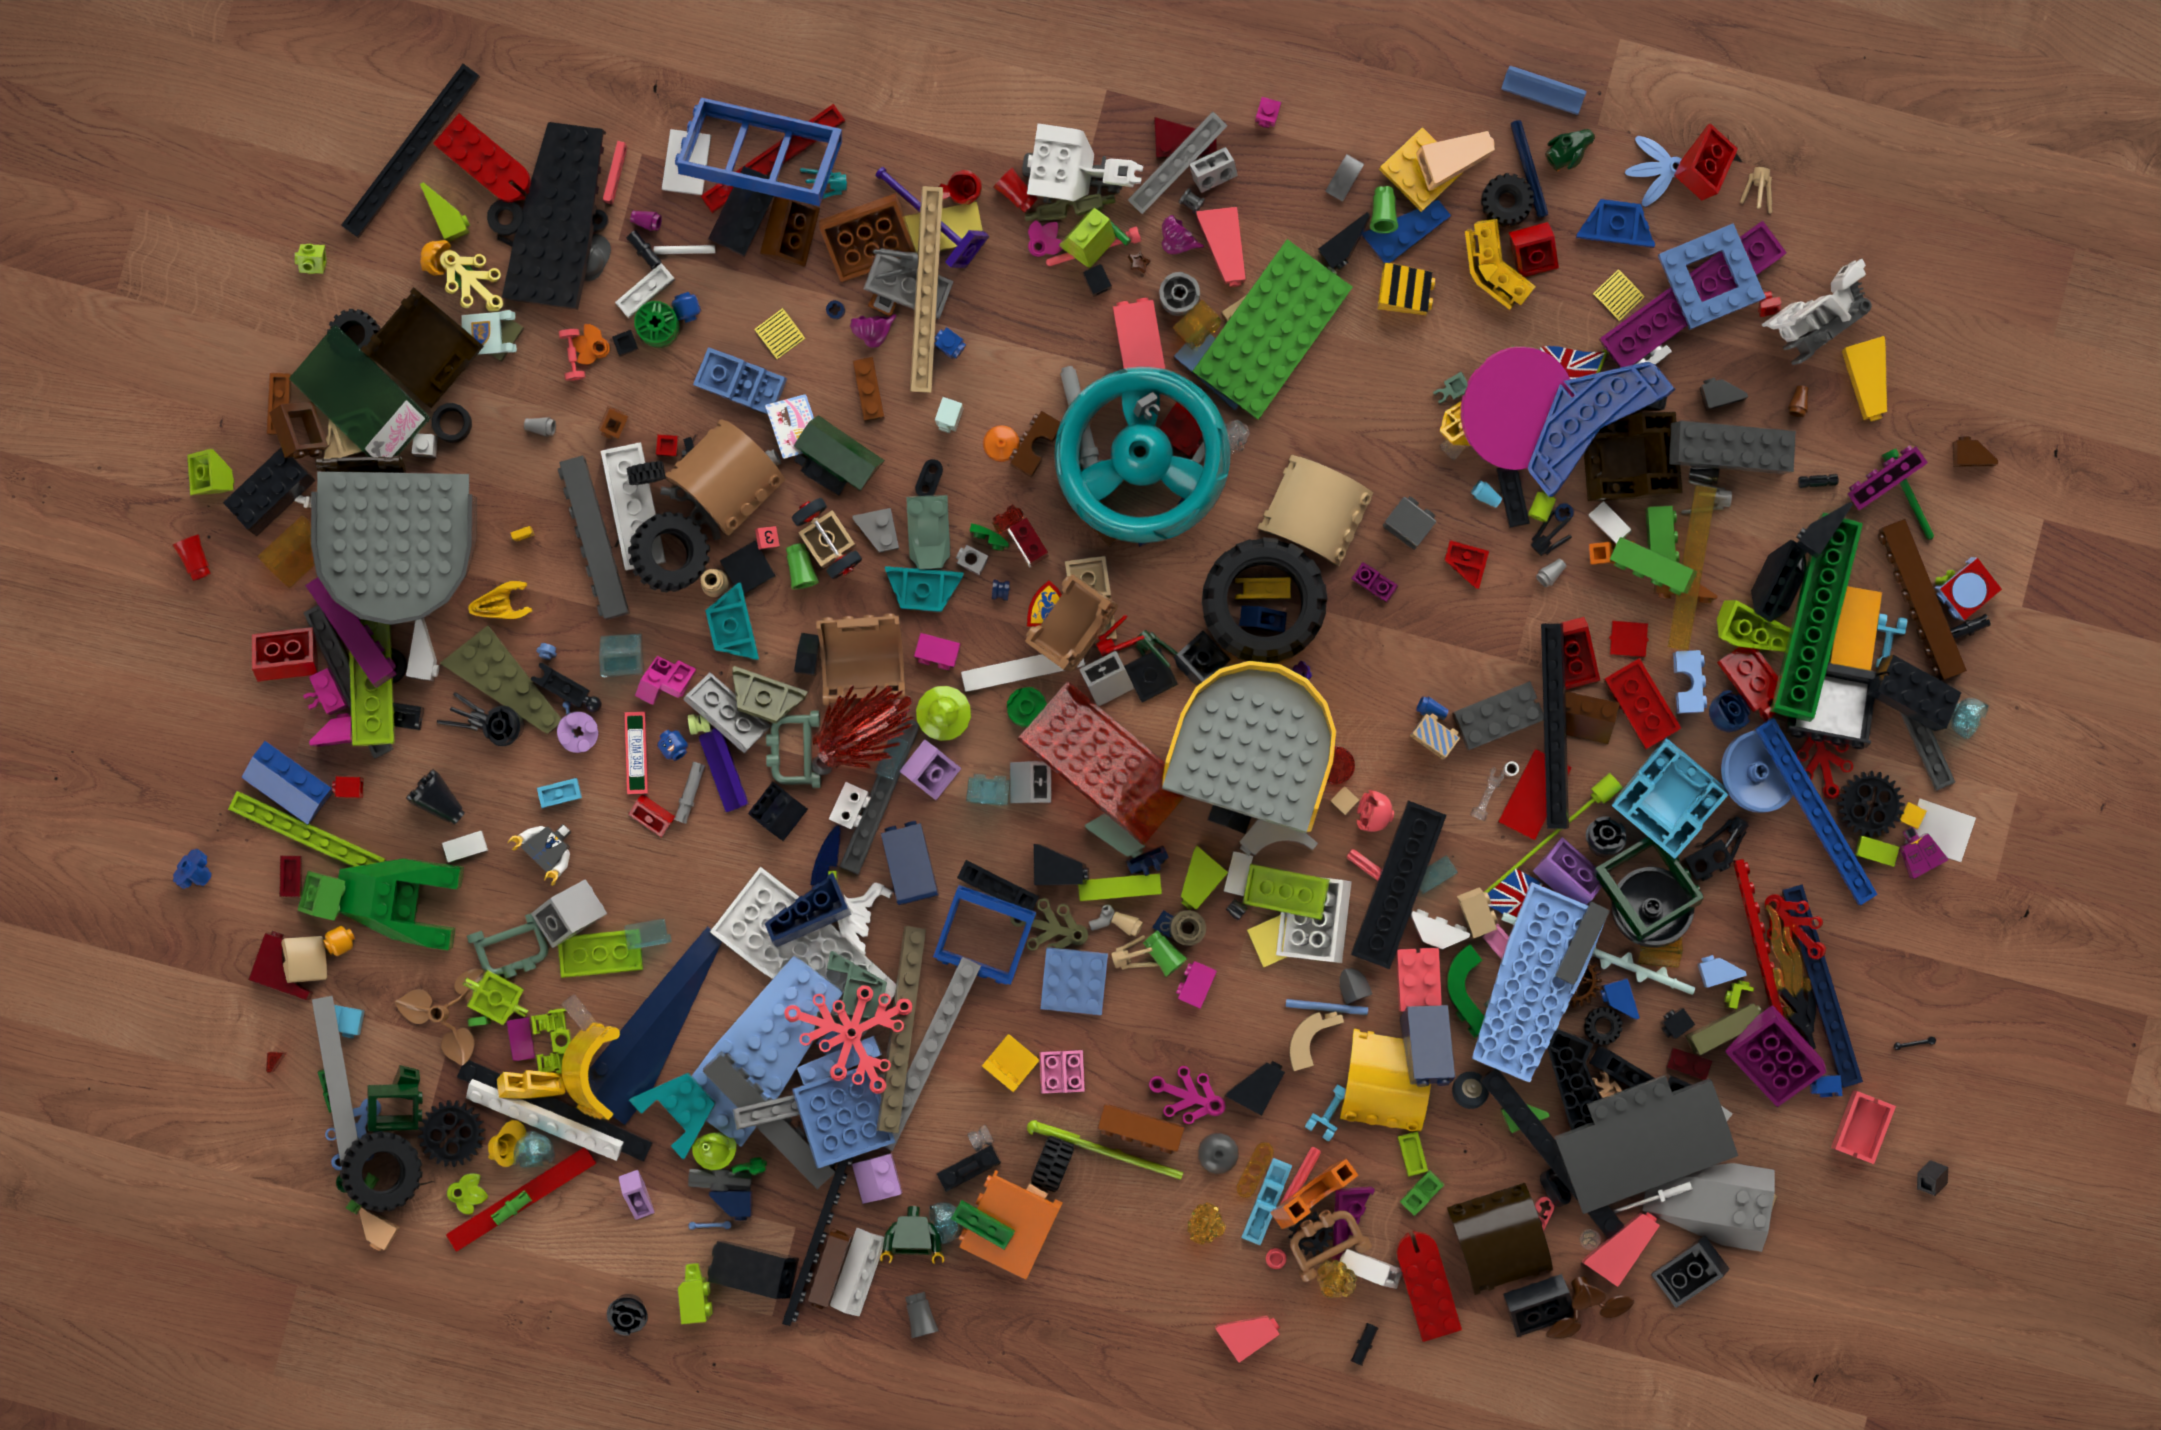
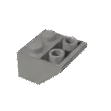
M1116 651L1079 669L1098 707L1134 689Z
M1051 761L1010 762V803H1051Z

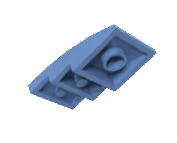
M708 347L693 385L768 415L765 405L779 401L787 378Z

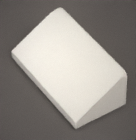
M1233 851L1224 892L1244 896L1253 856Z

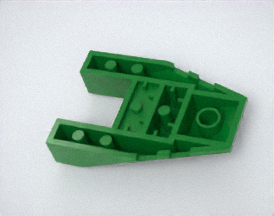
M401 858L339 869L338 879L345 881V893L340 899L339 913L390 939L429 948L450 950L453 948L456 928L415 922L420 885L459 889L462 887L464 867Z

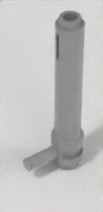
M1073 366L1062 368L1060 373L1068 407L1081 392L1077 372ZM1090 424L1087 425L1081 440L1080 467H1082V470L1092 464L1101 462V460H1098L1099 451L1095 447Z

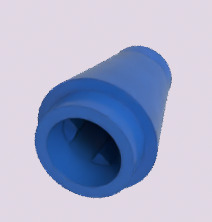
M1422 696L1416 708L1420 715L1428 714L1430 716L1434 714L1441 720H1445L1448 714V709L1429 696Z

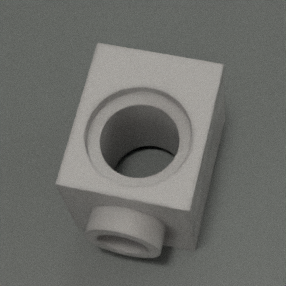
M966 545L965 549L960 548L956 559H958L957 564L980 576L989 556ZM969 554H974L977 557V561L973 565H969L965 561Z

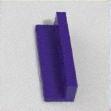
M716 728L712 729V732L700 735L699 740L725 811L730 812L749 805L725 736Z

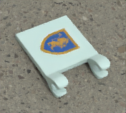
M505 310L501 312L461 315L462 328L484 346L478 355L514 353L517 351L516 344H502L501 320H515V312Z

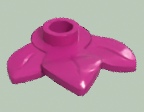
M1035 220L1029 226L1028 235L1030 241L1028 243V250L1033 256L1040 257L1046 253L1055 255L1062 250L1059 246L1062 240L1056 238L1058 234L1057 222H1049L1042 226ZM1036 243L1041 244L1040 250L1035 249Z

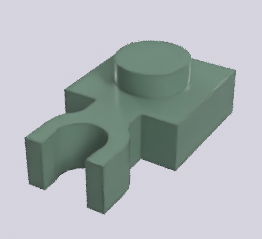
M1459 372L1444 381L1446 388L1437 389L1433 393L1434 395L1440 392L1443 393L1444 397L1438 401L1439 404L1445 402L1450 395L1455 400L1465 394L1468 382L1463 373Z

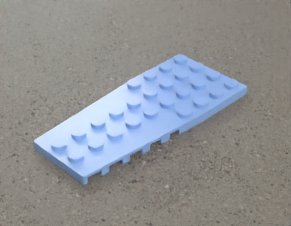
M1533 882L1530 883L1506 944L1472 1055L1473 1060L1523 1081L1531 1082V1078L1550 1044L1559 1021L1587 969L1602 931L1601 928L1574 985L1554 976L1588 905Z
M793 956L715 1044L692 1075L716 1102L706 1121L727 1137L734 1138L736 1144L740 1147L744 1145L756 1126L737 1130L732 1109L738 1107L703 1073V1068L721 1051L724 1054L728 1053L736 1061L734 1064L739 1069L743 1068L750 1075L748 1079L753 1084L756 1082L763 1088V1094L767 1098L778 1099L811 1044L803 1046L800 1043L799 1038L801 1034L814 1031L815 1027L813 1024L800 1020L789 1022L785 1018V1009L790 1005H796L801 1012L817 1017L819 1009L813 1003V997L816 994L824 995L825 1004L830 1013L833 1010V1003L839 1000L843 994L842 990L796 956ZM818 996L815 998V1002L821 1004L823 998ZM792 1009L789 1011V1016H796V1010ZM808 1036L802 1037L803 1043H808L810 1041V1038Z

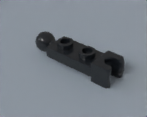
M539 663V667L544 670V676L542 678L532 676L531 681L579 708L584 703L590 712H597L601 709L602 702L598 697H588L589 689L549 666Z

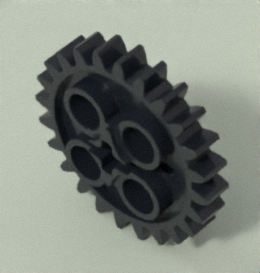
M1869 771L1868 776L1865 772H1861V778L1853 775L1854 782L1848 779L1846 782L1849 786L1841 787L1845 793L1838 795L1843 799L1841 802H1837V805L1843 808L1838 813H1844L1845 815L1841 818V821H1849L1846 825L1847 828L1854 826L1853 833L1860 830V836H1864L1868 832V836L1873 837L1875 832L1878 837L1881 836V830L1885 834L1889 833L1888 826L1892 829L1896 828L1893 821H1901L1897 815L1904 814L1902 810H1899V807L1905 806V803L1899 802V799L1903 798L1904 795L1897 794L1901 787L1894 788L1893 786L1896 781L1888 782L1889 775L1881 778V772H1878L1876 776H1874L1873 771ZM1861 786H1865L1868 789L1866 797L1861 796L1859 793ZM1876 786L1877 790L1873 797V788ZM1882 791L1888 795V800L1885 803L1879 799V794ZM1872 800V803L1875 804V807L1870 808V805L1867 804V801ZM1857 805L1863 810L1860 817L1854 814V808ZM1868 811H1869V816H1868L1869 819H1868V821L1866 822V821H1865V817H1866V815H1867V813H1868ZM1876 811L1881 812L1883 816L1881 822L1874 820L1873 816Z
M447 1100L446 1106L443 1102H439V1109L436 1106H432L433 1113L425 1112L428 1119H422V1123L425 1125L418 1127L419 1130L423 1131V1134L419 1135L418 1138L424 1139L420 1146L427 1147L423 1153L430 1152V1160L436 1157V1164H440L443 1160L444 1167H447L450 1162L453 1167H456L457 1161L464 1165V1158L472 1161L470 1154L478 1155L476 1148H483L479 1141L485 1140V1137L480 1136V1133L486 1131V1129L480 1128L484 1121H477L480 1113L473 1115L474 1107L467 1110V1103L460 1106L459 1100H456L454 1105H452L451 1100ZM448 1113L455 1116V1122L452 1125L446 1122ZM464 1119L462 1125L454 1132L456 1137L449 1138L443 1148H440V1144L450 1134L448 1130H453L459 1121ZM464 1126L471 1129V1135L468 1138L464 1137L461 1133ZM435 1129L442 1132V1138L439 1141L433 1138V1131ZM451 1142L456 1143L458 1146V1151L455 1154L451 1153L448 1149Z

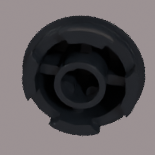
M497 706L488 711L489 714L486 717L485 723L482 724L485 737L493 744L508 746L522 735L524 730L523 719L512 708Z
M1603 816L1595 819L1587 827L1586 840L1592 853L1606 858L1623 849L1626 844V831L1622 823L1618 824L1616 821L1611 820V817Z
M634 1294L621 1295L607 1309V1320L614 1328L613 1331L624 1336L640 1331L648 1319L643 1301Z

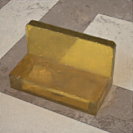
M1682 937L1673 944L1664 947L1651 948L1640 945L1638 964L1678 968L1683 952Z

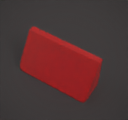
M641 795L636 800L628 814L661 838L675 818L674 815L645 795Z

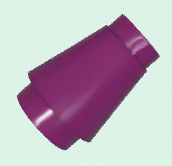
M633 210L630 222L653 232L660 229L662 216L658 215L657 212Z

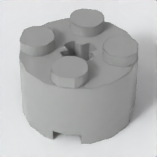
M1175 272L1166 276L1161 283L1159 300L1163 309L1169 314L1176 316L1187 315L1198 304L1200 297L1199 285L1196 279L1184 272ZM1177 290L1185 293L1182 298L1175 297Z

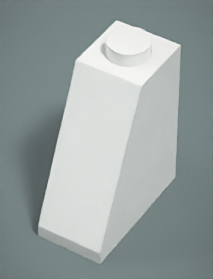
M1346 1249V1252L1340 1258L1341 1266L1339 1269L1379 1285L1397 1289L1402 1276L1399 1267Z

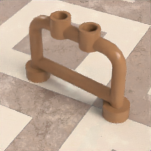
M1325 1210L1319 1214V1221L1312 1223L1311 1220H1306L1301 1223L1302 1229L1293 1235L1290 1246L1301 1268L1299 1275L1303 1282L1310 1281L1317 1276L1314 1266L1354 1246L1358 1253H1363L1372 1247L1369 1238L1363 1237L1351 1213L1340 1210L1331 1214L1329 1210ZM1339 1219H1345L1354 1236L1306 1261L1299 1248V1241L1304 1237L1313 1236L1323 1227L1332 1226Z

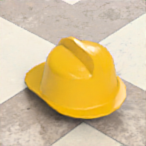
M518 1120L507 1122L499 1134L490 1139L488 1143V1158L495 1160L502 1167L511 1166L525 1144L527 1135L525 1126Z

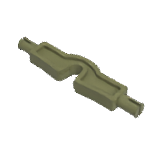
M1101 194L1081 197L1075 201L1059 199L1056 203L1037 206V211L1024 214L1026 222L1035 219L1045 222L1065 219L1067 217V207L1070 205L1074 206L1075 214L1080 216L1088 213L1093 208L1102 210L1104 209L1103 205L1116 202L1114 194L1104 197Z

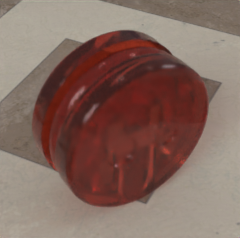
M1335 746L1333 763L1327 783L1338 785L1351 778L1355 770V760L1347 749Z

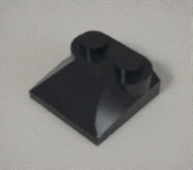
M1204 630L1174 656L1177 667L1195 685L1201 684L1231 660Z

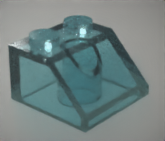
M974 774L973 778L969 777L966 801L967 803L1008 806L1010 781L1006 780V776H994V779H986V775Z

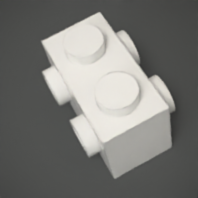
M845 782L829 820L852 830L854 826L858 827L862 819L860 812L862 808H867L871 797H868L869 792ZM854 794H858L856 801L852 800ZM848 812L850 817L845 820L844 814Z

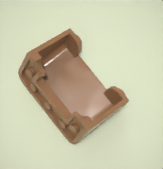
M1073 574L1067 576L1062 582V592L1064 593L1041 626L1031 627L1026 634L1027 639L1025 640L1026 643L1060 668L1070 672L1077 668L1118 608V604Z

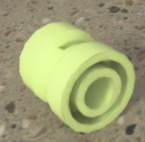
M695 714L688 715L691 735L698 734L700 731L705 733L712 732L711 724L701 715L696 716Z

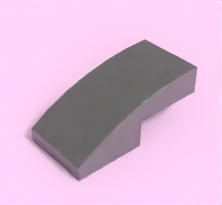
M1346 154L1325 192L1344 201L1364 163Z

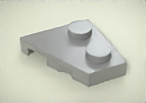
M891 508L852 516L855 523L879 553L899 549Z

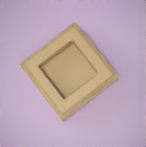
M1344 786L1330 801L1346 815L1359 799Z

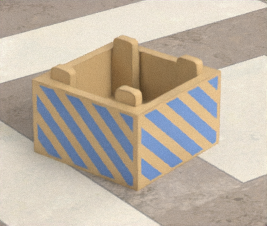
M1426 714L1412 731L1410 737L1443 760L1460 739L1457 736L1458 731L1454 728L1449 730L1436 721L1438 719L1436 715L1431 714L1429 716Z

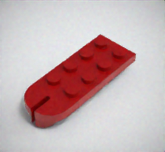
M460 113L433 142L439 150L498 199L504 202L525 199L523 194L510 184L511 181L522 188L525 193H529L531 178L527 169Z
M1413 1231L1418 1251L1415 1252L1411 1236L1408 1232L1399 1241L1396 1255L1422 1342L1461 1331L1462 1327L1435 1240L1427 1233Z

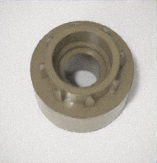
M1183 910L1173 916L1170 921L1169 931L1172 939L1178 944L1192 946L1203 939L1206 933V924L1203 917L1197 912ZM1186 922L1191 923L1193 927L1189 934H1185L1182 930V926Z

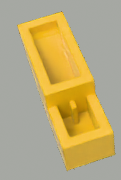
M525 1070L523 1074L503 1072L497 1078L499 1098H541L562 1095L566 1092L562 1074Z

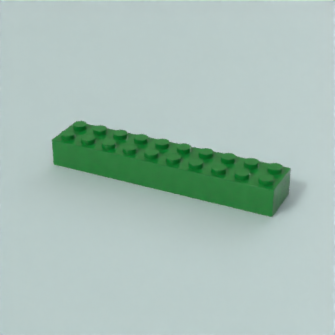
M1823 512L1818 519L1826 516L1828 513ZM1844 518L1821 554L1817 558L1809 554L1770 712L1811 722L1815 718L1863 526L1861 522Z

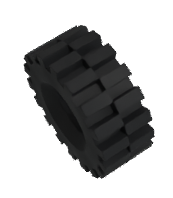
M1505 173L1502 176L1501 174L1497 175L1496 178H1492L1482 193L1481 205H1483V213L1487 214L1488 220L1497 219L1501 227H1506V225L1511 227L1521 223L1532 209L1534 194L1530 190L1531 186L1529 183L1526 184L1524 182L1525 179L1523 177L1521 179L1518 178L1517 174L1509 175V173ZM1510 193L1514 196L1515 204L1511 208L1501 206L1499 198L1502 194Z

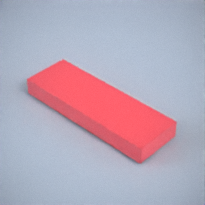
M617 141L603 196V201L607 204L612 205L614 203L627 151L625 142Z

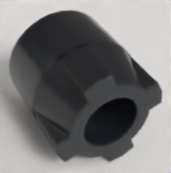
M1234 899L1226 910L1238 921L1248 908Z

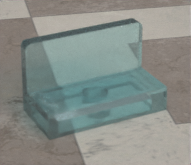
M664 919L624 926L628 950L672 942L671 935H667Z

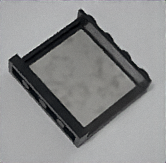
M1828 663L1815 718L1811 722L1788 716L1785 733H1790L1795 738L1811 737V740L1816 742L1832 741L1831 744L1837 746L1848 744L1852 745L1854 749L1862 750L1867 748L1871 744L1869 735L1875 698L1867 693L1873 678L1878 677V675H1876L1875 671Z

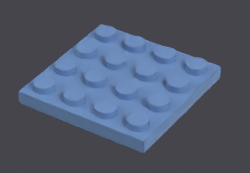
M857 1068L847 1071V1075L842 1081H835L830 1076L792 1089L817 1169L895 1143L893 1133L877 1131L881 1095L875 1094L870 1090L871 1080L866 1070L864 1082L861 1085H855L852 1081V1076L857 1071ZM856 1075L854 1077V1080L856 1082H861L862 1076ZM875 1082L874 1087L876 1089H879L877 1082Z

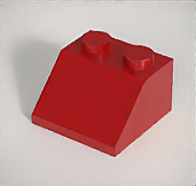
M1548 222L1509 232L1510 245L1517 272L1523 277L1559 268L1555 235Z

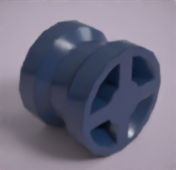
M994 579L992 599L1002 598L1004 601H1008L1010 581L999 582Z

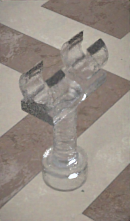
M1496 766L1491 768L1490 777L1486 779L1488 787L1483 794L1479 806L1473 807L1470 814L1483 821L1486 820L1489 814L1486 812V808L1495 787H1500V782L1504 779L1503 770H1501L1498 777L1493 776Z

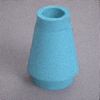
M1479 480L1471 491L1475 499L1495 508L1502 501V497L1486 481L1482 482Z

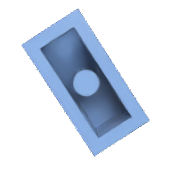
M1713 955L1701 958L1702 962L1697 964L1704 987L1707 988L1747 976L1746 971L1721 958H1714Z

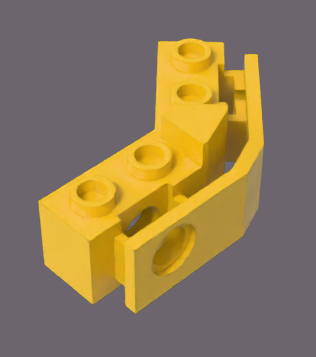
M1498 220L1477 221L1474 224V231H1472V228L1465 231L1470 274L1479 287L1509 310L1514 306V301L1522 305L1536 286L1503 261ZM1474 235H1478L1480 250L1478 252H1476V240ZM1476 256H1478V258H1479V265H1478V267H1479L1481 273L1483 274L1485 280L1483 279L1482 275L1480 274V272H1479V270H1478V268H1477ZM1498 287H1501V288H1502L1503 290H1505L1508 294H1510L1513 298L1510 299V297H1509L1508 295H1506L1503 291H1501V290H1499V289H1497V288H1498Z

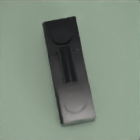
M993 1144L937 1172V1176L947 1192L1001 1164V1160Z

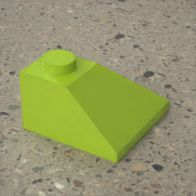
M214 449L187 455L190 495L224 493L234 490L232 469Z

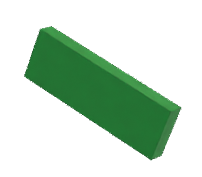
M963 1200L960 1201L951 1217L953 1221L1005 1250L1015 1233V1230Z

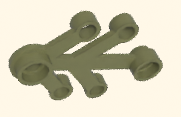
M1041 898L1038 901V909L1044 912L1049 922L1034 919L1032 927L1046 930V932L1035 938L1028 939L1027 948L1029 950H1036L1040 944L1058 934L1067 937L1057 943H1050L1047 947L1055 946L1062 949L1071 943L1082 945L1087 941V929L1082 925L1076 924L1067 904H1060L1057 908V913L1064 917L1069 928L1060 925L1050 908L1048 899ZM1041 901L1047 902L1046 908L1040 907ZM1060 907H1066L1067 912L1065 914L1061 913ZM1010 917V921L1014 926L1021 927L1026 925L1025 921L1016 922L1014 917ZM1077 931L1082 934V937L1079 939L1074 937V933ZM1032 940L1037 943V946L1034 948L1029 945V942Z

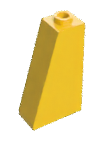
M1884 336L1855 344L1842 350L1863 420L1870 418L1871 422L1881 419L1882 414L1887 412L1886 346Z

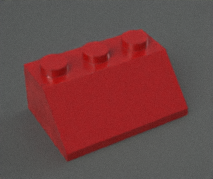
M313 627L252 634V671L257 682L310 676L318 673V653Z

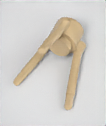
M1755 167L1754 173L1749 174L1748 183L1740 200L1741 204L1744 203L1754 182V185L1759 187L1757 209L1761 208L1763 187L1766 186L1768 213H1772V177H1770V169Z
M1144 935L1124 946L1116 948V952L1111 953L1116 968L1121 967L1124 970L1128 968L1159 966L1157 962L1129 963L1132 957L1152 951L1151 947L1132 953L1126 950L1145 939Z

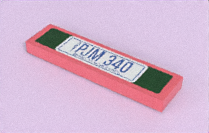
M624 712L627 794H648L646 712Z

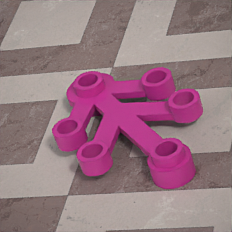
M1187 1066L1179 1067L1178 1075L1183 1079L1188 1091L1165 1083V1080L1160 1076H1154L1149 1082L1150 1089L1155 1093L1165 1091L1184 1098V1100L1178 1103L1168 1104L1164 1107L1163 1112L1167 1117H1172L1176 1112L1195 1103L1204 1107L1194 1112H1185L1183 1114V1121L1186 1124H1192L1195 1119L1206 1114L1219 1116L1225 1110V1101L1220 1096H1215L1209 1084V1076L1205 1073H1200L1197 1076V1082L1203 1086L1207 1098L1199 1096ZM1182 1068L1187 1069L1188 1073L1186 1076L1180 1074ZM1205 1075L1207 1077V1081L1205 1083H1201L1199 1081L1200 1076ZM1159 1080L1161 1087L1155 1088L1153 1086L1154 1081ZM1218 1102L1219 1108L1214 1110L1211 1108V1104ZM1167 1107L1173 1108V1113L1171 1115H1168L1165 1110ZM1191 1114L1193 1116L1192 1121L1187 1122L1185 1116Z

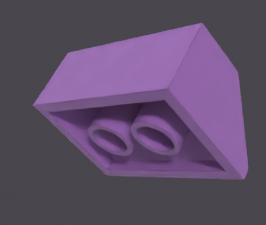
M1563 837L1533 870L1555 892L1585 905L1595 897L1602 887L1593 875L1596 867Z

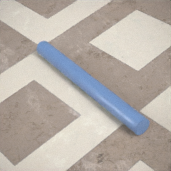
M1286 999L1285 1007L1336 1011L1338 1013L1358 1015L1368 1014V1007L1292 999Z

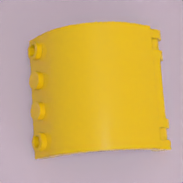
M594 1022L585 1031L580 1030L566 1048L562 1060V1079L568 1094L578 1104L577 1109L590 1117L593 1116L599 1120L602 1118L609 1120L613 1113L599 1102L592 1093L588 1081V1070L591 1059L604 1042L617 1039L620 1036V1031L616 1027H604V1025Z
M1353 1029L1348 1079L1340 1119L1421 1132L1426 1116L1431 1084L1426 1087L1410 1084L1403 1039L1376 1035L1373 1031L1366 1033L1360 1032V1029Z

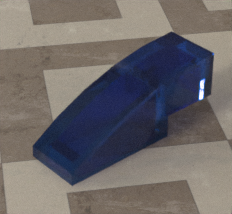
M836 825L822 844L815 860L810 885L815 886L817 883L820 884L828 876L830 866L838 867L841 826Z

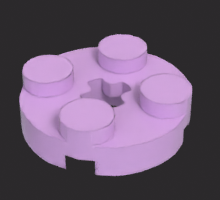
M576 711L569 713L560 720L557 726V736L565 749L580 753L589 750L596 743L598 728L590 715ZM579 726L583 735L575 738L572 729H577Z

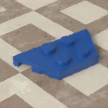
M1600 199L1576 235V238L1650 248L1655 247L1648 222L1644 217L1641 204Z

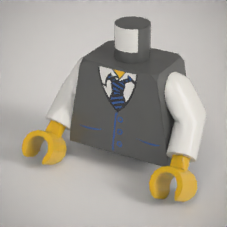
M564 824L555 832L550 827L538 826L530 828L518 836H512L507 842L514 841L516 843V846L512 849L514 851L521 845V848L547 872L544 881L548 877L553 878L552 886L555 885L557 878L568 867L570 857L568 849L570 846L564 839L571 831Z

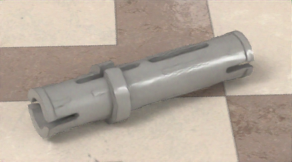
M697 762L692 763L682 798H679L678 801L680 804L674 818L675 821L687 824L691 807H694L695 804L693 801L705 765Z

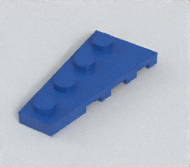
M1436 200L1423 212L1416 209L1398 217V229L1394 232L1377 233L1370 229L1363 232L1362 236L1384 264L1391 263L1450 218L1451 215L1441 202Z

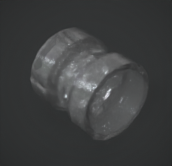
M986 1124L981 1126L979 1131H972L967 1134L976 1152L981 1150L985 1144L991 1145L995 1143Z

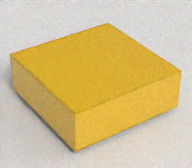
M531 526L510 532L512 539L516 542L535 535Z
M1908 802L1903 811L1904 814H1901L1899 819L1901 822L1918 830L1927 811Z

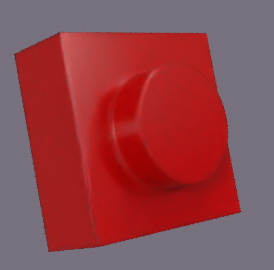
M657 434L656 455L677 457L678 436Z

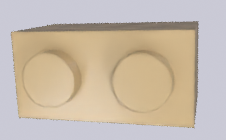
M1479 887L1457 896L1473 938L1497 930L1495 923L1498 920L1494 910L1490 911L1488 904L1491 901L1487 892L1484 893Z

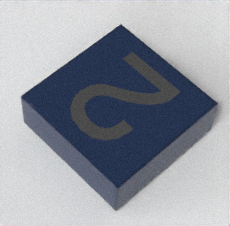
M1163 910L1153 928L1170 938L1169 925L1173 916Z

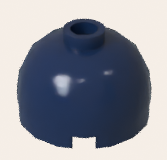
M1731 690L1723 691L1711 701L1709 707V717L1714 726L1720 731L1729 733L1742 729L1750 721L1748 720V715H1750L1748 704L1741 695L1738 694L1736 696L1732 694L1733 691Z

